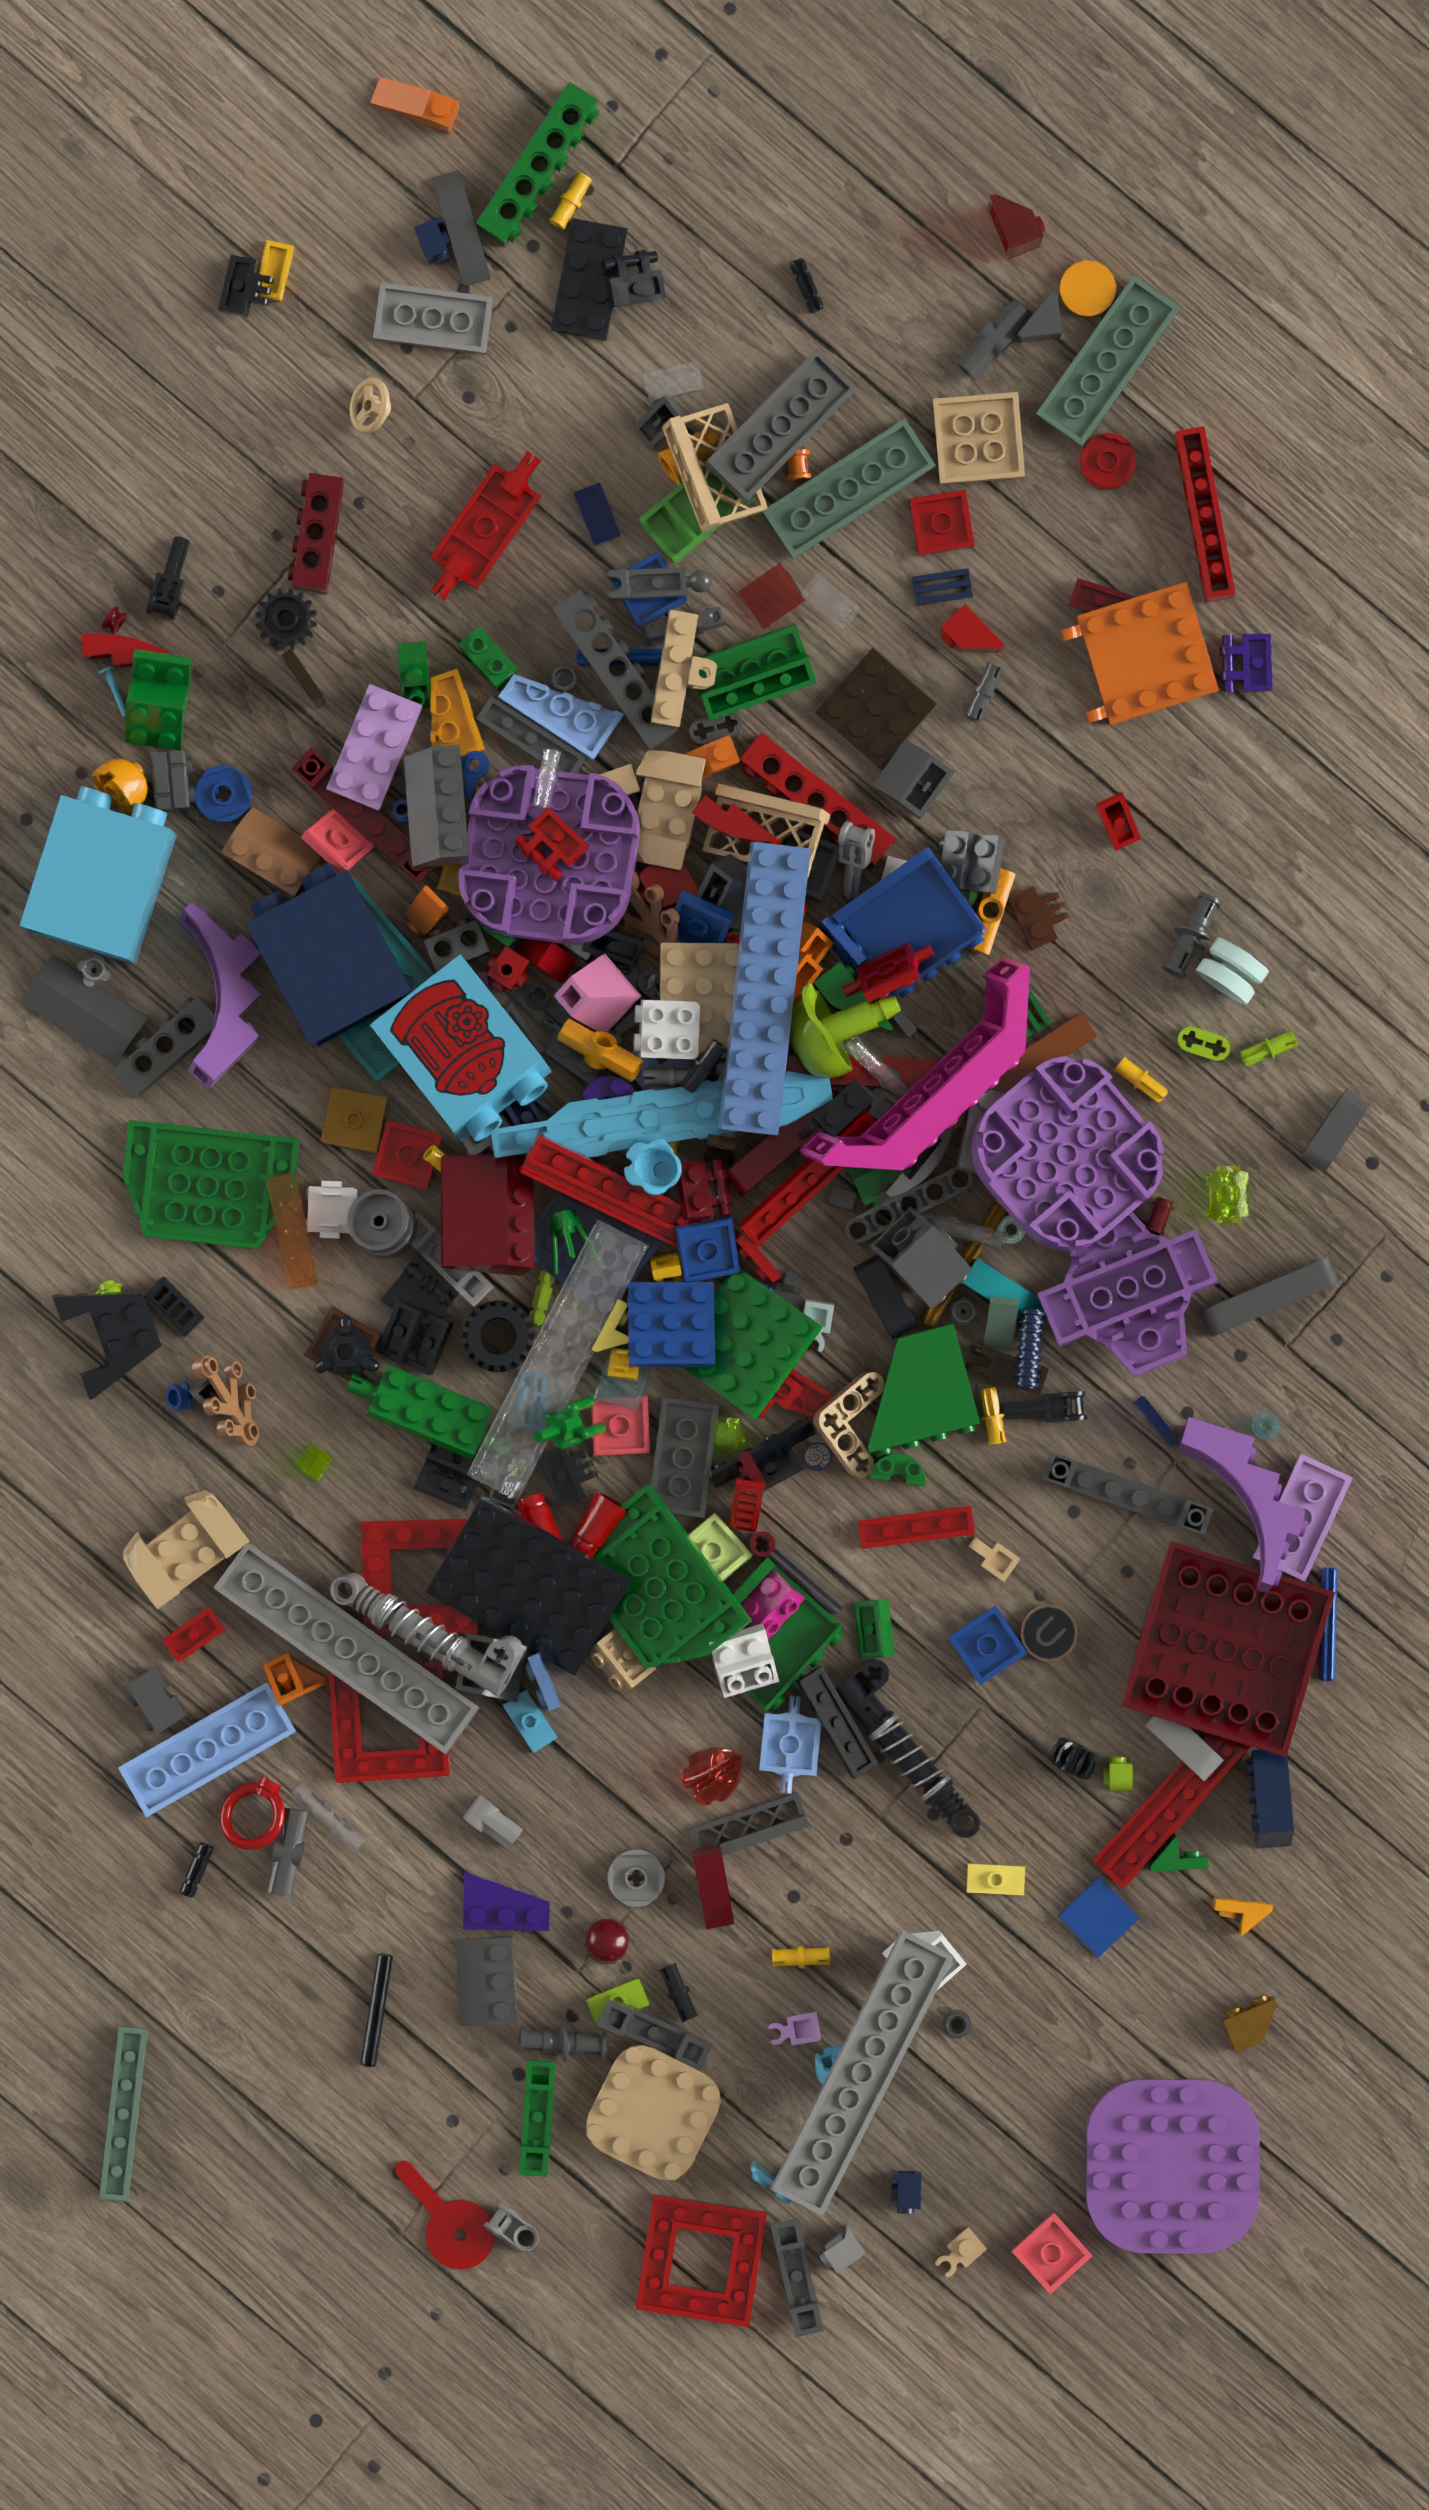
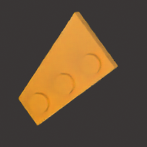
M454 669L431 677V747L460 745L461 756H465L470 751H485L460 670Z

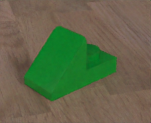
M1176 1834L1149 1864L1151 1872L1209 1868L1208 1856L1201 1855L1200 1850L1184 1851V1857H1179L1178 1835Z

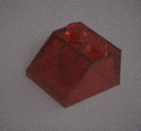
M997 194L991 195L987 208L1008 260L1040 248L1042 238H1044L1043 232H1045L1041 217H1035L1033 210Z

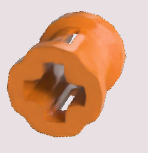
M799 449L788 459L789 475L786 476L787 482H802L812 479L811 474L808 473L807 456L810 455L809 450Z

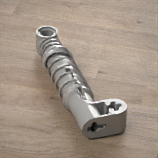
M348 1573L335 1579L331 1584L330 1594L336 1603L348 1605L352 1608L356 1607V1611H362L363 1615H367L371 1619V1623L378 1627V1629L389 1624L388 1629L392 1632V1637L398 1635L405 1640V1645L411 1643L416 1646L418 1653L422 1650L431 1656L430 1660L435 1658L442 1662V1667L450 1672L457 1671L496 1696H499L504 1691L524 1652L523 1645L518 1638L505 1636L491 1643L484 1655L471 1647L469 1641L463 1638V1636L458 1637V1634L455 1632L451 1634L446 1632L444 1625L436 1626L433 1624L431 1617L423 1618L420 1616L418 1609H408L405 1601L399 1602L398 1597L392 1594H380V1591L374 1590V1587H368V1584L360 1574ZM345 1582L351 1585L352 1595L345 1591ZM504 1654L508 1655V1657L500 1661V1664L494 1661L504 1656Z

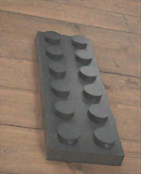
M816 348L704 465L745 504L847 400L857 387Z

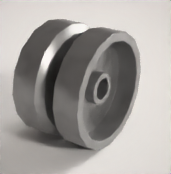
M374 1189L363 1193L353 1202L348 1211L347 1226L350 1236L367 1253L377 1258L390 1259L401 1255L411 1246L416 1237L417 1221L414 1212L398 1195L388 1190Z

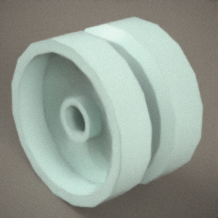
M1218 937L1209 949L1213 958L1218 962L1204 958L1195 972L1221 993L1240 1004L1247 1005L1255 992L1252 986L1245 980L1253 984H1261L1269 971L1248 952Z

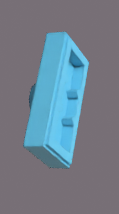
M527 1689L519 1694L518 1702L508 1701L502 1705L533 1753L558 1738Z

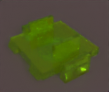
M1216 1166V1173L1207 1174V1186H1209L1210 1206H1207L1208 1217L1212 1219L1217 1218V1224L1241 1223V1217H1250L1249 1171H1241V1166Z

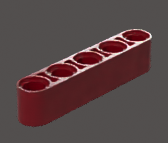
M831 1087L832 1097L834 1098L838 1094ZM828 1103L787 1126L779 1127L778 1135L770 1134L727 1171V1181L741 1197L796 1152L820 1128L817 1125L812 1133L803 1139L798 1135Z

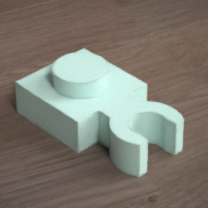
M806 1299L804 1314L823 1327L815 1338L819 1343L818 1352H822L825 1340L821 1334L822 1332L830 1333L835 1304Z

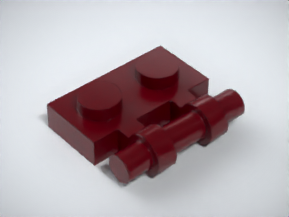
M721 1159L711 1161V1172H706L704 1161L681 1162V1175L677 1181L683 1220L710 1219L714 1216L713 1208L719 1207L720 1217L731 1216L730 1205L732 1204L731 1195L727 1193L725 1182L728 1179L727 1171L723 1169ZM708 1183H714L716 1196H710Z

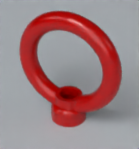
M261 1775L257 1783L243 1784L235 1788L226 1797L220 1810L219 1819L221 1830L225 1838L232 1845L243 1850H257L269 1845L276 1839L285 1820L284 1804L278 1794L281 1788L279 1784ZM249 1794H259L268 1799L273 1807L271 1826L263 1835L254 1839L239 1836L234 1831L231 1823V1814L235 1804L242 1797Z

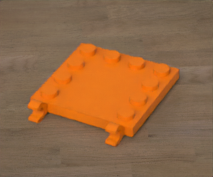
M1186 581L1077 615L1079 624L1060 630L1063 641L1083 635L1104 705L1085 711L1089 723L1107 717L1109 725L1219 691Z

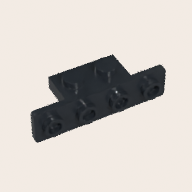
M809 1418L792 1423L788 1429L781 1433L768 1436L759 1445L744 1449L739 1455L749 1451L766 1482L764 1486V1491L804 1470L792 1447L813 1436L816 1432ZM737 1456L728 1462L717 1464L708 1474L715 1487L718 1488L740 1476L741 1473L738 1468L743 1465Z

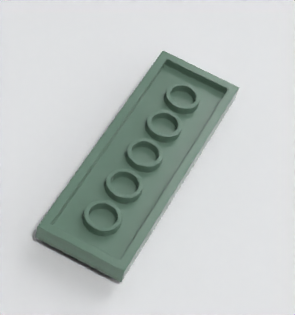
M1133 275L1039 408L1036 416L1082 448L1175 317L1180 307Z
M903 419L770 505L762 513L794 560L936 468V465L906 419Z

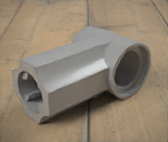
M479 1794L462 1818L480 1832H486L509 1849L523 1829L499 1812L500 1809Z

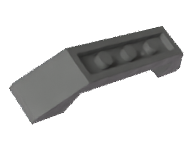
M1053 1452L1050 1453L1042 1476L1043 1480L1201 1535H1205L1214 1509Z

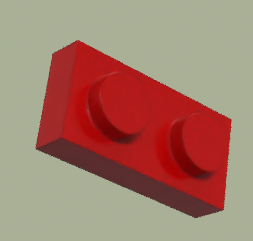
M745 1233L736 1239V1242L739 1244L737 1251L746 1261L751 1258L758 1265L754 1271L765 1283L770 1279L774 1284L782 1277Z
M208 1607L162 1639V1641L176 1661L180 1663L226 1629L213 1610Z

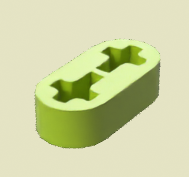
M1186 1027L1177 1036V1044L1182 1051L1210 1061H1222L1230 1053V1044L1226 1038L1196 1027ZM1190 1032L1195 1033L1194 1038L1196 1040L1203 1041L1202 1045L1192 1044L1190 1047H1187L1186 1041L1182 1039V1036H1187ZM1217 1041L1222 1042L1221 1047L1225 1049V1052L1214 1056L1213 1050L1205 1047V1044L1214 1045Z

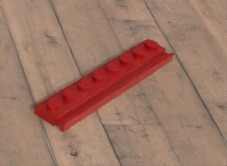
M537 1134L523 1165L519 1168L520 1173L678 1248L675 1226L714 1219L711 1217L710 1219L683 1220L681 1203L665 1194L650 1195L645 1192L642 1186L631 1185L625 1175L541 1134ZM734 1228V1234H735V1240H736L737 1237L739 1236L740 1232H739L737 1229Z
M1207 1733L1202 1740L1224 1761L1205 1781L1181 1761L1096 1856L1093 1862L1125 1890L1252 1748L1251 1746Z

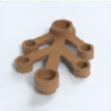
M634 871L630 901L641 918L632 916L628 911H625L616 926L620 930L630 927L653 935L657 942L647 940L642 934L637 936L644 937L645 939L642 952L647 951L660 956V943H682L678 941L680 916L674 908H669L662 912L664 891L657 884L646 888L644 892L646 900L650 903L649 910L637 892L640 881ZM662 924L667 927L666 934L662 929Z
M208 1355L196 1357L192 1363L194 1375L199 1380L208 1378L223 1402L221 1403L217 1397L205 1399L203 1402L204 1412L208 1416L216 1414L232 1416L236 1423L234 1425L231 1419L219 1421L217 1423L219 1436L222 1438L234 1436L239 1445L246 1447L254 1446L259 1437V1428L252 1420L250 1400L255 1399L256 1389L252 1383L242 1384L237 1388V1378H240L243 1372L241 1364L238 1361L225 1364L226 1388L217 1374L218 1363L216 1359ZM238 1396L241 1399V1411L239 1409Z

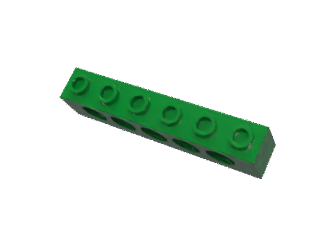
M569 81L477 220L476 227L478 230L506 247L509 241L515 242L522 231V228L519 227L524 218L530 219L538 206L535 204V201L540 194L546 195L553 184V181L550 180L556 170L561 172L569 159L566 155L570 148H577L584 137L582 130L587 123L592 125L597 118L600 110L597 109L598 100ZM568 113H574L579 119L575 124L568 125L563 121L564 116ZM551 137H560L563 140V144L559 148H551L547 144L548 140ZM537 160H543L548 166L544 171L536 172L532 169V164ZM520 184H529L532 187V191L528 195L522 196L516 192ZM506 207H512L517 213L512 219H505L501 216V211Z

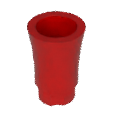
M595 1490L590 1505L575 1529L576 1533L569 1544L593 1557L595 1550L597 1551L598 1547L601 1548L608 1536L628 1511L621 1508V1504L611 1497Z
M542 1493L530 1495L517 1501V1506L521 1513L519 1514L520 1517L563 1540Z

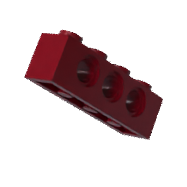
M309 473L308 480H303L301 497H305L304 508H299L297 514V525H301L300 535L294 536L292 553H297L295 564H290L288 581H292L294 589L328 593L345 483L342 477ZM319 498L325 499L328 502L326 509L321 512L312 509L313 502ZM314 526L323 529V535L317 540L308 537V531ZM314 554L319 557V562L315 567L308 568L303 564L304 558L307 555Z

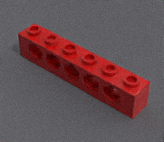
M1201 426L1176 431L1174 441L1205 603L1233 599L1236 592L1205 427Z
M763 733L759 734L741 757L740 763L743 765L741 770L752 779L758 776L766 783L763 787L775 797L781 794L789 801L808 805V799L813 795H818L824 800L822 809L829 813L830 817L834 813H842L848 822H852L853 826L865 830L868 828L874 829L875 839L872 846L871 862L869 863L871 866L875 867L895 842L896 838ZM768 760L776 761L779 765L778 772L767 774L763 770L764 763ZM790 778H797L800 780L802 787L797 792H791L785 786L786 781ZM829 819L828 825H824L823 829L832 834L831 840L836 845H839V834L842 827L833 826Z

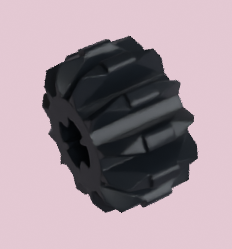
M1059 1738L1050 1756L1051 1763L1057 1766V1768L1084 1780L1091 1778L1100 1760L1096 1752L1067 1738Z

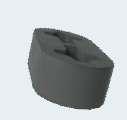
M731 713L709 721L708 717H704L690 725L689 737L694 744L699 746L728 735L734 738L741 732L742 721L736 713ZM725 718H730L732 722H737L733 732H728L727 728L717 730V726L725 724ZM703 725L704 729L714 728L713 732L706 734V739L701 740L700 736H694L693 732L697 731V726Z

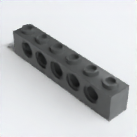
M579 589L553 607L552 610L649 749H652L678 731V729L646 723L642 719L641 713L643 709L648 706L653 707L656 688L654 685L648 688L642 679L646 676V673L637 661L633 664L626 656L630 650L621 638L618 640L614 639L610 633L614 627L605 614L601 617L598 616L593 608L598 604L589 591L582 593ZM582 612L589 613L593 618V624L588 629H581L576 624V618ZM597 636H604L608 639L609 648L607 651L599 653L594 650L592 643ZM619 659L625 663L626 669L621 676H614L610 673L609 664L611 661ZM630 683H637L641 686L642 694L636 700L629 699L625 694V689Z

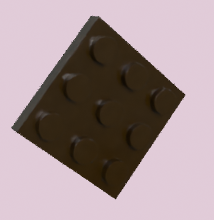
M872 648L819 707L816 713L880 769L937 704Z

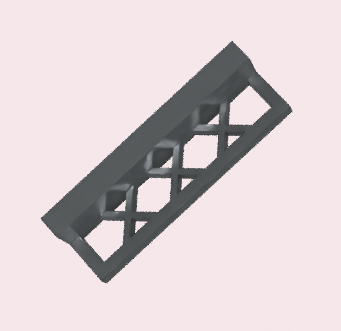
M797 1792L690 1828L689 1830L696 1849L702 1848L697 1835L698 1832L709 1829L719 1834L712 1846L720 1845L723 1856L808 1827L809 1824ZM795 1801L800 1816L786 1819L778 1815L783 1803ZM778 1805V1807H777L775 1813L772 1812V1811H770V1810H768L769 1808H772V1807H775V1806ZM760 1811L773 1816L768 1827L762 1829L750 1824L755 1813ZM751 1815L748 1822L740 1819L742 1817ZM775 1818L783 1821L773 1825ZM733 1820L746 1825L741 1836L735 1838L723 1833L728 1822ZM724 1824L721 1831L713 1828L715 1826ZM748 1827H751L756 1830L745 1834ZM721 1836L729 1839L721 1843H718Z

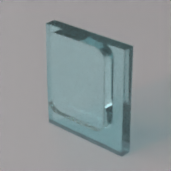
M609 1350L594 1399L638 1411L652 1367H639L637 1381L611 1379L607 1376L611 1355Z

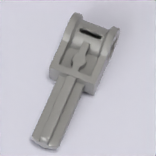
M848 821L843 824L839 834L838 862L846 864L843 895L847 900H852L860 895L862 869H865L871 862L875 830L872 828L865 830L855 827L852 822Z

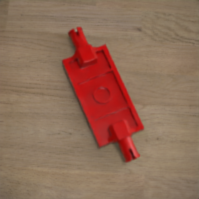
M526 451L514 471L510 470L507 472L496 464L493 465L430 556V559L441 565L444 570L435 585L430 589L432 594L437 596L439 593L438 598L445 601L457 581H464L474 589H479L542 498L540 494L528 486L529 483L527 482L538 464L541 463L537 456L533 457L531 452Z

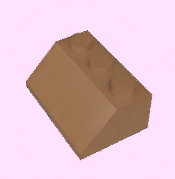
M254 807L250 809L238 824L221 851L222 855L292 898L300 895L304 888L301 879L313 872L322 859L313 848L300 838L299 834Z

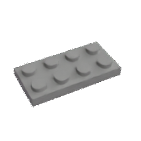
M380 282L373 340L486 355L493 297Z

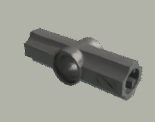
M1013 300L994 322L991 321L975 339L976 342L956 364L968 377L975 380L994 358L997 359L1013 341L1012 338L1031 318L1030 313L1020 303Z
M284 1807L285 1820L278 1837L275 1839L271 1858L273 1865L269 1876L267 1892L291 1897L297 1867H300L305 1843L303 1842V1837L306 1830L308 1812Z

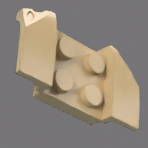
M668 751L646 752L635 774V777L645 778L637 813L640 824V840L636 861L682 870L686 849L690 845L696 816L692 814V811L699 804L701 797V780L706 759Z
M207 1490L184 1497L191 1511L151 1541L145 1543L137 1531L123 1550V1560L156 1609L166 1604L178 1595L182 1589L224 1558L230 1557L250 1542L223 1505Z

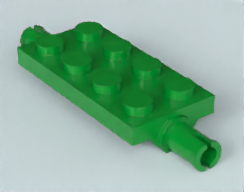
M389 1364L380 1383L374 1384L352 1374L346 1388L347 1392L349 1391L369 1400L371 1405L366 1416L471 1460L476 1450L480 1449V1447L504 1457L511 1442L509 1439L487 1431L486 1425L492 1413V1407Z

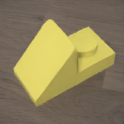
M620 1299L617 1300L592 1347V1350L596 1353L628 1344V1336L616 1330L618 1325L624 1327L628 1319L627 1303Z

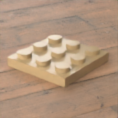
M1018 392L933 399L940 485L1025 478Z

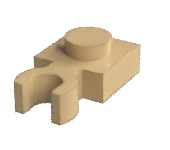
M967 2226L946 2245L951 2253L940 2255L935 2260V2264L939 2266L943 2261L949 2262L951 2267L945 2272V2276L950 2277L955 2273L959 2262L966 2268L985 2252L987 2248Z

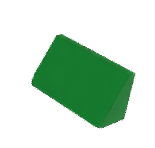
M878 1599L853 1602L860 1659L893 1656L894 1644L889 1600Z

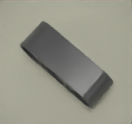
M1346 1088L1303 1151L1301 1157L1325 1172L1368 1110L1370 1103Z

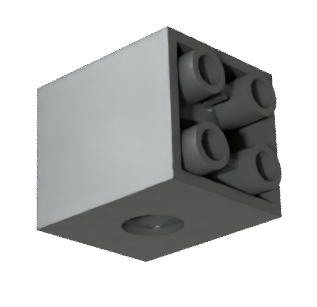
M912 1207L903 1213L870 1245L908 1289L931 1309L943 1302L947 1294L956 1285L961 1284L973 1270L955 1250L958 1247L955 1241L932 1218L926 1220Z

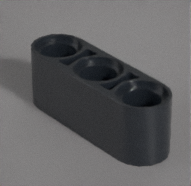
M877 1254L853 1267L892 1340L917 1327V1323L882 1259Z

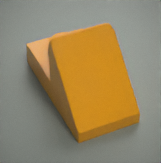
M1218 1897L1213 1899V1909L1219 1911V1916L1236 1918V1913H1241L1240 1936H1243L1273 1911L1271 1903Z

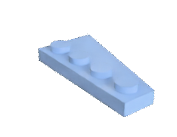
M513 674L498 696V700L572 747L592 762L624 717V713L619 711H611L594 702L583 701L575 698L574 695L550 689L549 686Z

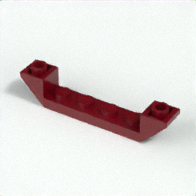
M312 748L291 768L316 794L418 884L432 870L433 867L412 868L410 838L380 811L326 790L334 770Z

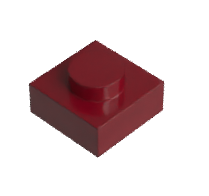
M749 1451L740 1454L738 1457L743 1466L738 1469L744 1480L760 1482L766 1485Z

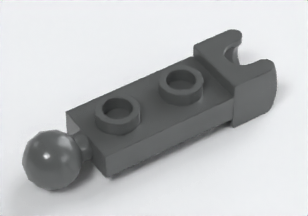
M685 567L607 571L609 580L621 583L620 589L608 593L609 601L687 597L686 588H692V590L702 593L710 588L712 582L711 576L703 570L695 571L691 576H686Z

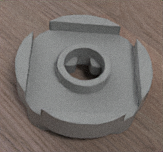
M631 1849L618 1855L608 1871L609 1889L616 1899L631 1907H641L651 1903L661 1893L665 1883V1872L658 1858L642 1849ZM634 1870H639L640 1875L645 1876V1880L640 1881L639 1886H634L633 1881L628 1880V1875H632Z

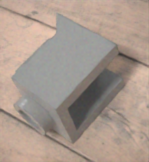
M846 2225L844 2236L840 2233L826 2242L823 2253L819 2257L828 2270L834 2268L836 2273L865 2255V2250L849 2226Z

